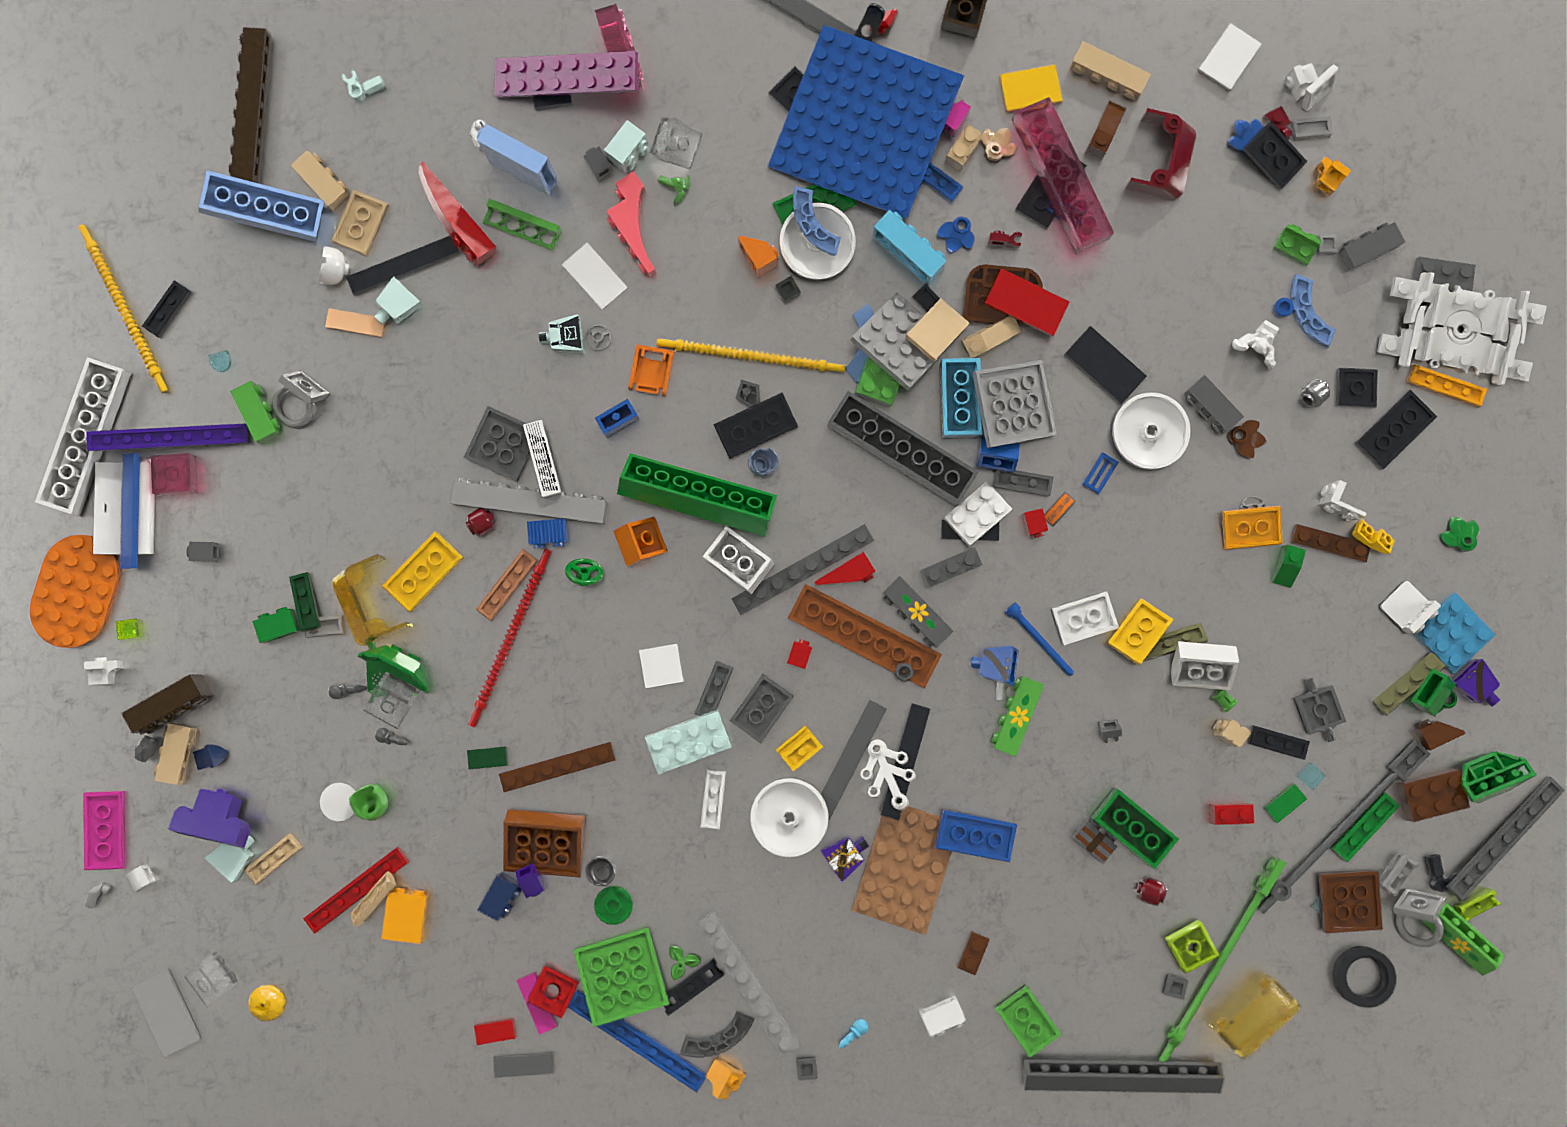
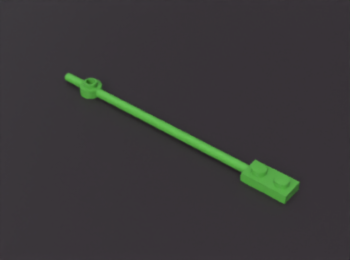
M1275 857L1268 862L1265 875L1261 876L1256 883L1257 893L1181 1023L1175 1028L1172 1027L1168 1032V1045L1159 1058L1160 1061L1167 1062L1175 1047H1178L1184 1039L1189 1023L1262 899L1264 896H1268L1284 869L1286 862Z

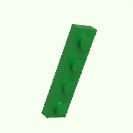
M1384 792L1331 849L1345 862H1349L1400 805Z

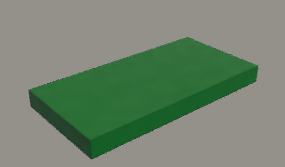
M812 184L805 188L813 190L812 203L829 204L838 208L843 213L857 206L854 199ZM793 194L772 203L782 226L788 216L794 211Z

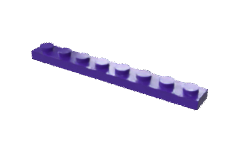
M246 423L86 431L87 451L249 443Z

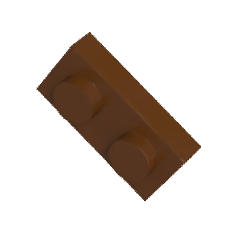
M971 931L957 968L976 976L990 939Z

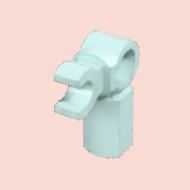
M354 70L351 71L353 75L351 79H347L344 74L342 75L344 82L348 85L350 96L356 102L363 101L367 94L371 95L386 88L380 75L363 82V85H360L358 82V76Z

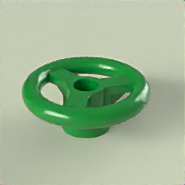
M579 558L567 564L565 575L575 584L588 586L596 584L602 579L603 569L594 560ZM578 564H587V565H591V566H590V567H579V566H577V565H578ZM571 570L575 572L576 577L571 574ZM597 571V576L591 579V574Z

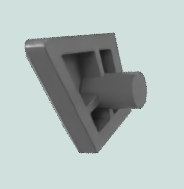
M741 380L736 398L748 407L760 403V385Z

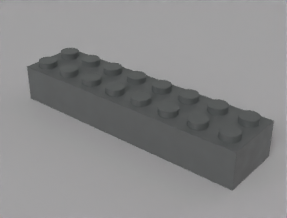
M847 391L828 421L827 426L956 507L979 473V471L850 391Z

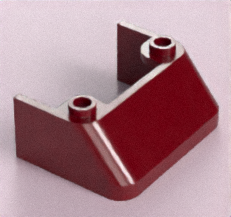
M1147 108L1141 121L1163 126L1167 133L1176 135L1168 170H1155L1150 177V181L1131 177L1125 189L1164 199L1177 200L1184 192L1196 140V131L1178 115Z

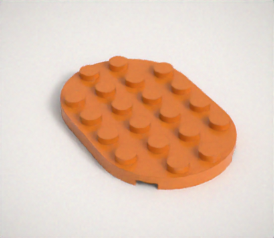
M72 535L63 538L50 548L43 560L30 602V619L37 634L51 645L62 648L83 646L94 640L106 625L119 584L120 565L115 554H93V536Z

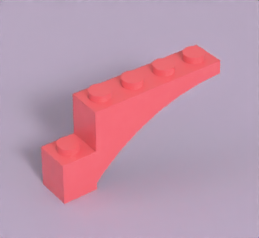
M632 171L615 183L617 188L615 193L622 201L606 211L608 214L606 219L612 228L616 227L619 231L617 236L622 243L626 242L630 247L627 250L633 259L637 258L640 262L638 267L642 273H647L649 277H652L656 274V271L644 249L639 225L641 198L646 190L636 173Z

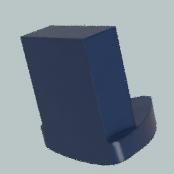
M211 744L194 751L193 755L197 770L216 767L225 759L228 752L220 746Z

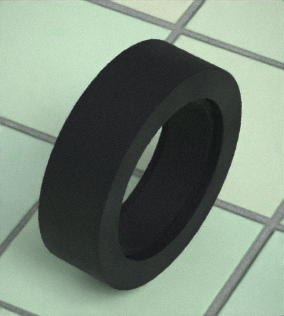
M1366 946L1349 948L1338 957L1334 964L1333 982L1336 990L1345 1000L1363 1008L1377 1007L1385 1003L1392 996L1396 987L1397 977L1392 962L1386 955ZM1370 958L1376 961L1381 969V984L1372 994L1365 996L1357 995L1348 986V969L1356 960Z

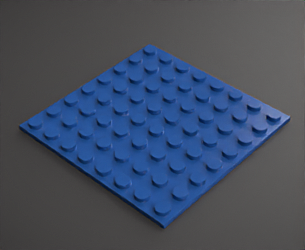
M823 25L767 167L881 210L897 212L901 217L908 219L964 75Z

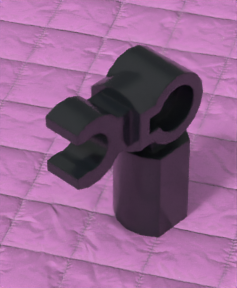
M1440 854L1426 856L1429 873L1432 876L1430 880L1431 889L1438 892L1447 891L1446 886L1458 873H1452L1449 877H1443L1444 870Z

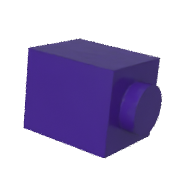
M534 863L516 871V880L526 899L531 896H538L544 891L543 880Z

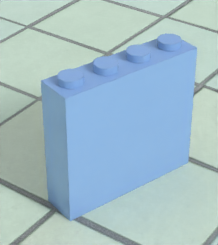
M488 124L479 130L477 142L489 163L549 195L557 181V177L548 157Z

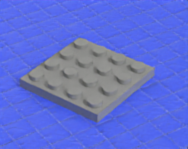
M898 292L850 339L852 343L907 391L938 360L937 358L933 362L905 338L906 334L924 315Z
M1042 360L972 372L987 448L1057 435Z

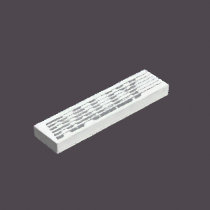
M542 420L524 424L523 427L542 497L546 498L561 494Z

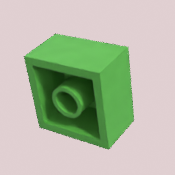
M867 357L854 394L890 407L894 403L900 384L871 358Z

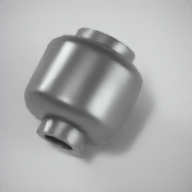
M1318 379L1311 380L1301 390V400L1308 407H1320L1330 396L1328 384Z

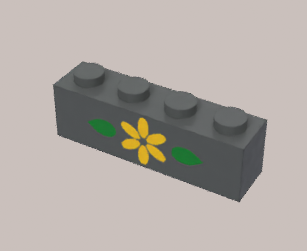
M900 576L883 592L885 595L883 599L890 606L894 605L898 609L896 612L903 620L907 618L912 623L910 627L917 634L921 632L925 636L923 640L928 646L937 648L954 632Z

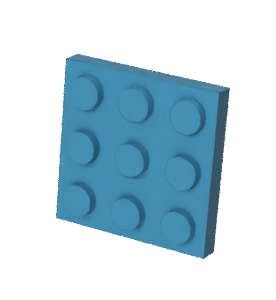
M1452 593L1441 604V607L1437 610L1438 614L1431 620L1428 619L1424 623L1425 627L1420 632L1413 634L1446 665L1445 668L1451 674H1455L1496 634L1457 593Z

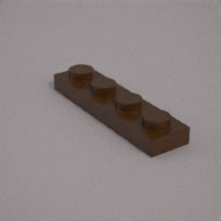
M1295 524L1290 542L1363 563L1367 562L1370 547L1359 540Z

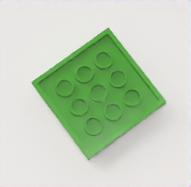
M649 928L573 950L593 1027L669 1005Z

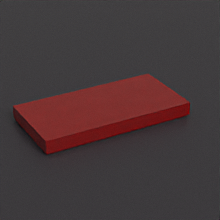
M1001 268L984 304L1053 337L1070 301Z

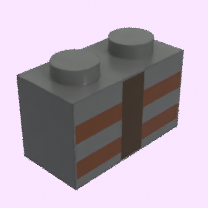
M1084 820L1070 838L1098 862L1104 864L1118 847L1114 843L1116 840L1110 834L1106 833L1104 835L1100 832L1099 829L1101 827L1093 820L1090 822Z

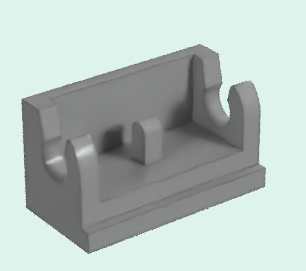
M1398 852L1379 877V886L1391 895L1396 896L1404 881L1419 864L1405 853Z

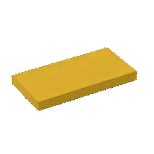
M435 531L382 587L411 613L463 557Z

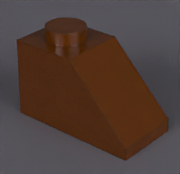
M1430 719L1420 722L1419 727L1414 729L1422 746L1430 751L1466 734L1462 729L1439 721H1430Z

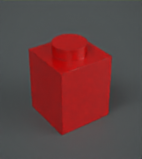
M1043 508L1022 514L1027 537L1033 536V539L1043 537L1044 532L1048 531Z
M799 639L798 642L794 641L787 664L805 669L812 647L809 646L810 642Z

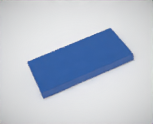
M942 809L935 848L1010 862L1017 824Z

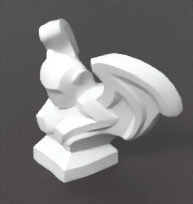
M1265 320L1257 328L1255 334L1248 333L1238 340L1234 339L1232 347L1238 351H1246L1248 347H1252L1256 352L1264 355L1265 365L1272 369L1276 364V361H1274L1275 349L1272 343L1279 327Z

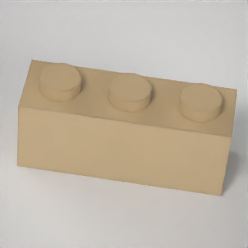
M307 150L291 166L327 206L334 211L349 197L346 193L348 188L341 180L335 181L333 178L335 174L328 166L324 169L321 165L323 161L316 153L312 155Z
M168 723V726L163 731L164 743L161 745L158 753L160 756L159 764L154 769L155 781L173 785L184 784L197 730L196 727Z

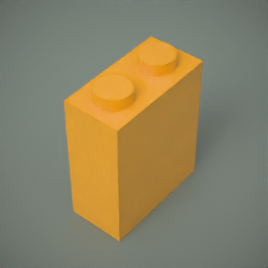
M395 887L394 890L387 894L381 939L421 944L424 942L430 895L425 894L423 890H413L412 893L405 892V888Z

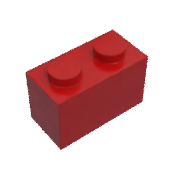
M1209 804L1211 824H1255L1254 804Z

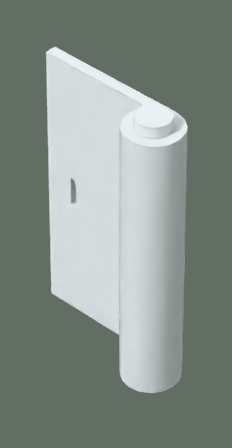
M140 459L138 555H154L156 463H153L152 459ZM95 462L93 554L121 555L123 463Z

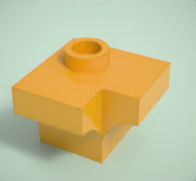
M1325 156L1316 166L1319 171V179L1314 185L1330 196L1351 170L1337 159L1333 162Z
M714 1060L705 1077L713 1084L712 1095L716 1098L727 1100L732 1091L737 1092L746 1074L730 1066L725 1061Z

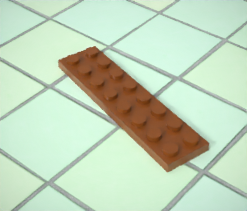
M807 584L804 585L788 616V619L895 673L898 664H910L914 675L912 678H909V681L922 688L926 687L942 656L941 653Z

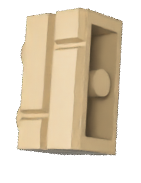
M967 124L946 155L945 162L961 171L981 142L983 134Z
M1219 719L1213 727V735L1233 747L1243 746L1250 735V730L1240 726L1233 719Z

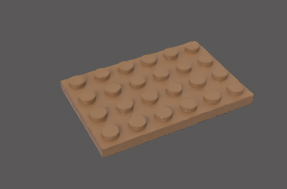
M910 806L902 810L899 821L881 816L851 911L926 935L952 851L935 848L940 816Z

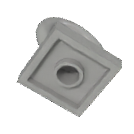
M301 370L283 374L278 380L282 385L276 389L272 397V409L276 418L285 426L292 428L302 427L311 420L314 414V402L326 399L329 392ZM288 390L296 398L306 402V413L299 420L288 419L280 409V398Z
M1406 889L1393 907V914H1397L1396 927L1400 935L1407 942L1418 947L1436 945L1443 936V924L1438 915L1446 904V897ZM1405 917L1433 922L1435 926L1434 935L1429 939H1418L1412 936L1405 928Z

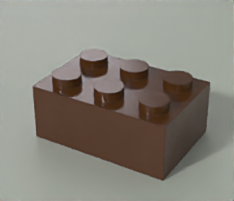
M1448 769L1396 783L1406 821L1417 822L1471 808L1467 794L1461 786L1462 775L1460 770Z

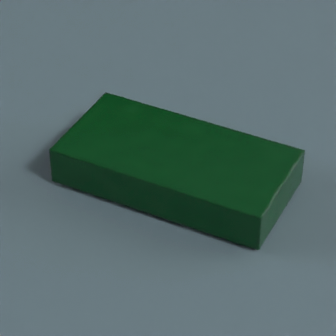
M506 746L467 750L469 770L508 766Z

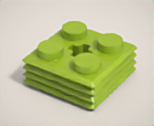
M1199 920L1165 937L1181 970L1186 974L1219 957V953L1203 923ZM1191 942L1193 944H1196L1194 946V951L1188 949V947L1190 946L1189 944Z

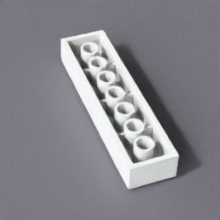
M87 357L36 497V503L72 515H81L95 476V462H100L103 451H87L86 431L111 430L131 376L130 372Z

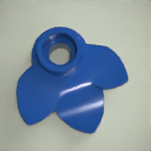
M1256 118L1251 123L1245 120H1236L1234 127L1237 135L1232 137L1228 143L1234 149L1243 151L1242 148L1263 127Z
M958 217L953 222H945L937 232V236L947 238L946 247L950 253L957 251L962 245L971 249L975 240L974 234L970 230L971 223L966 217ZM963 224L965 228L960 230L958 225Z

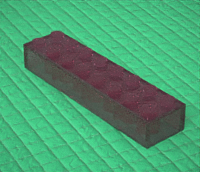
M1050 97L1015 111L1011 118L1013 125L1074 253H1080L1109 240L1113 236L1114 231Z

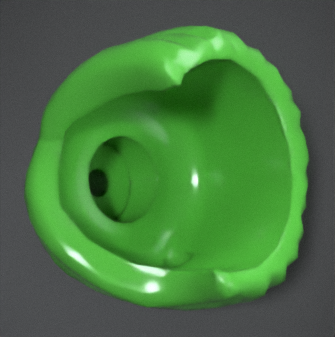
M370 784L356 790L349 797V804L359 818L374 821L382 817L386 812L388 797L379 785Z

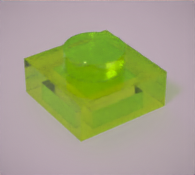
M137 619L115 621L117 640L139 638Z

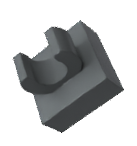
M1118 719L1099 722V730L1104 742L1108 743V738L1114 737L1115 742H1118L1119 736H1122V728Z

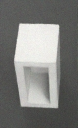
M955 996L920 1011L930 1037L933 1035L935 1037L941 1036L945 1033L946 1029L951 1027L953 1029L959 1028L966 1021Z

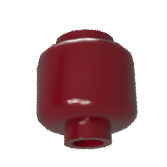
M478 508L467 515L465 524L472 535L482 536L493 529L492 521L495 519L489 510L485 512L484 509Z
M1146 878L1144 883H1139L1137 893L1140 894L1142 902L1158 906L1160 903H1164L1167 888H1165L1162 881Z

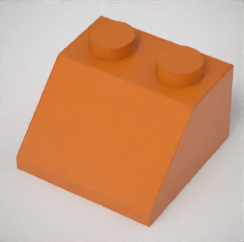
M745 236L738 237L739 248L758 278L778 267L779 254L774 246L770 247L766 241Z
M655 516L627 523L613 531L626 566L641 563L668 552Z

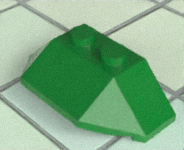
M393 644L391 647L384 645L358 654V657L425 693L429 692L422 664L418 662L420 658L410 653L408 656L402 654V649Z
M1494 751L1463 765L1461 786L1471 802L1482 803L1516 788L1535 777L1536 773L1526 758H1518L1510 754Z

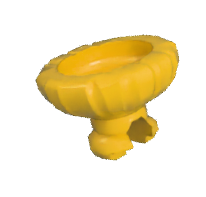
M261 985L250 994L248 1000L249 1011L260 1021H273L283 1013L285 997L281 990L275 986Z

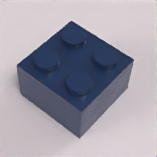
M504 872L496 875L477 911L497 922L502 918L505 919L506 916L508 917L513 908L511 905L512 901L518 899L522 892L517 880Z

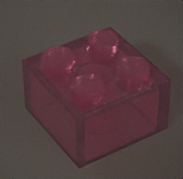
M180 453L150 456L152 494L158 496L198 494L195 455Z

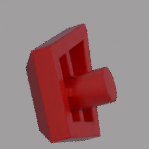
M897 9L885 12V17L878 29L879 34L884 33L885 29L890 28L898 15Z

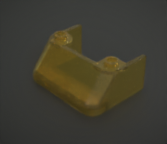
M379 554L348 566L336 575L332 581L333 589L354 640L361 646H368L413 627L412 623L403 622L388 629L382 619L373 618L369 620L355 585L364 579L365 573L363 569L385 560V557Z
M1268 974L1263 976L1265 979L1259 984L1260 993L1232 1019H1225L1223 1017L1216 1023V1026L1212 1023L1209 1025L1225 1045L1241 1059H1245L1255 1052L1301 1008V1005Z

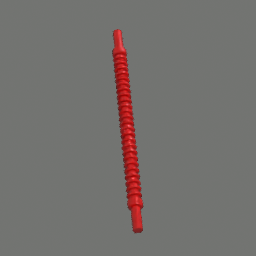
M545 548L538 565L534 566V574H531L532 579H529L530 583L526 585L528 588L524 589L525 594H522L521 604L517 605L519 609L515 610L517 613L513 615L514 620L511 619L510 629L506 630L508 634L504 635L506 638L502 640L503 645H500L499 654L495 655L497 659L493 660L494 665H491L490 675H487L488 679L484 680L486 684L482 685L481 695H478L479 699L474 703L475 709L468 722V725L471 727H475L482 710H485L487 706L486 701H489L488 696H491L492 686H495L494 682L498 680L496 677L500 676L499 671H502L503 661L507 660L505 656L509 655L507 652L511 650L510 645L513 646L514 636L518 635L516 631L520 630L518 627L522 625L521 620H524L525 611L529 610L527 606L531 605L529 602L533 600L534 590H537L536 586L540 585L538 581L542 580L541 575H544L546 571L544 568L552 552L551 550Z

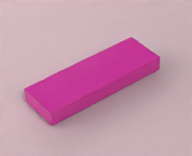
M535 972L516 980L525 1002L538 978ZM526 1002L539 1035L558 1026L554 1015Z

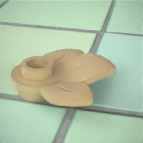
M986 129L983 132L982 143L986 147L985 153L989 160L997 161L1003 156L1010 157L1016 152L1018 147L1010 143L1011 133L1008 129H1000L996 133Z

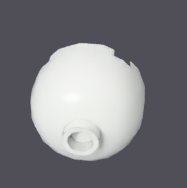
M324 246L319 284L335 285L342 281L344 275H348L349 264L345 263V256L338 249Z

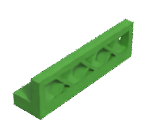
M490 198L488 199L486 204L488 211L483 224L546 249L554 250L562 231L559 225ZM492 212L500 214L502 218L497 223L489 221ZM516 220L520 227L514 230L508 229L506 222ZM530 226L534 227L537 234L531 237L526 236L523 229ZM547 233L554 235L551 245L544 243L541 236Z

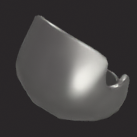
M596 856L588 861L585 867L588 881L595 886H607L613 881L616 874L614 864L606 857Z

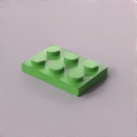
M1027 986L1021 988L995 1008L1030 1058L1062 1035Z

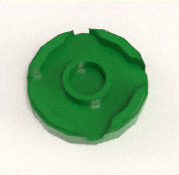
M620 886L604 888L598 893L594 901L596 916L600 921L608 925L623 923L629 918L633 908L631 895Z

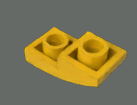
M1363 519L1356 523L1352 533L1363 544L1386 555L1391 553L1395 542L1382 528L1375 531Z

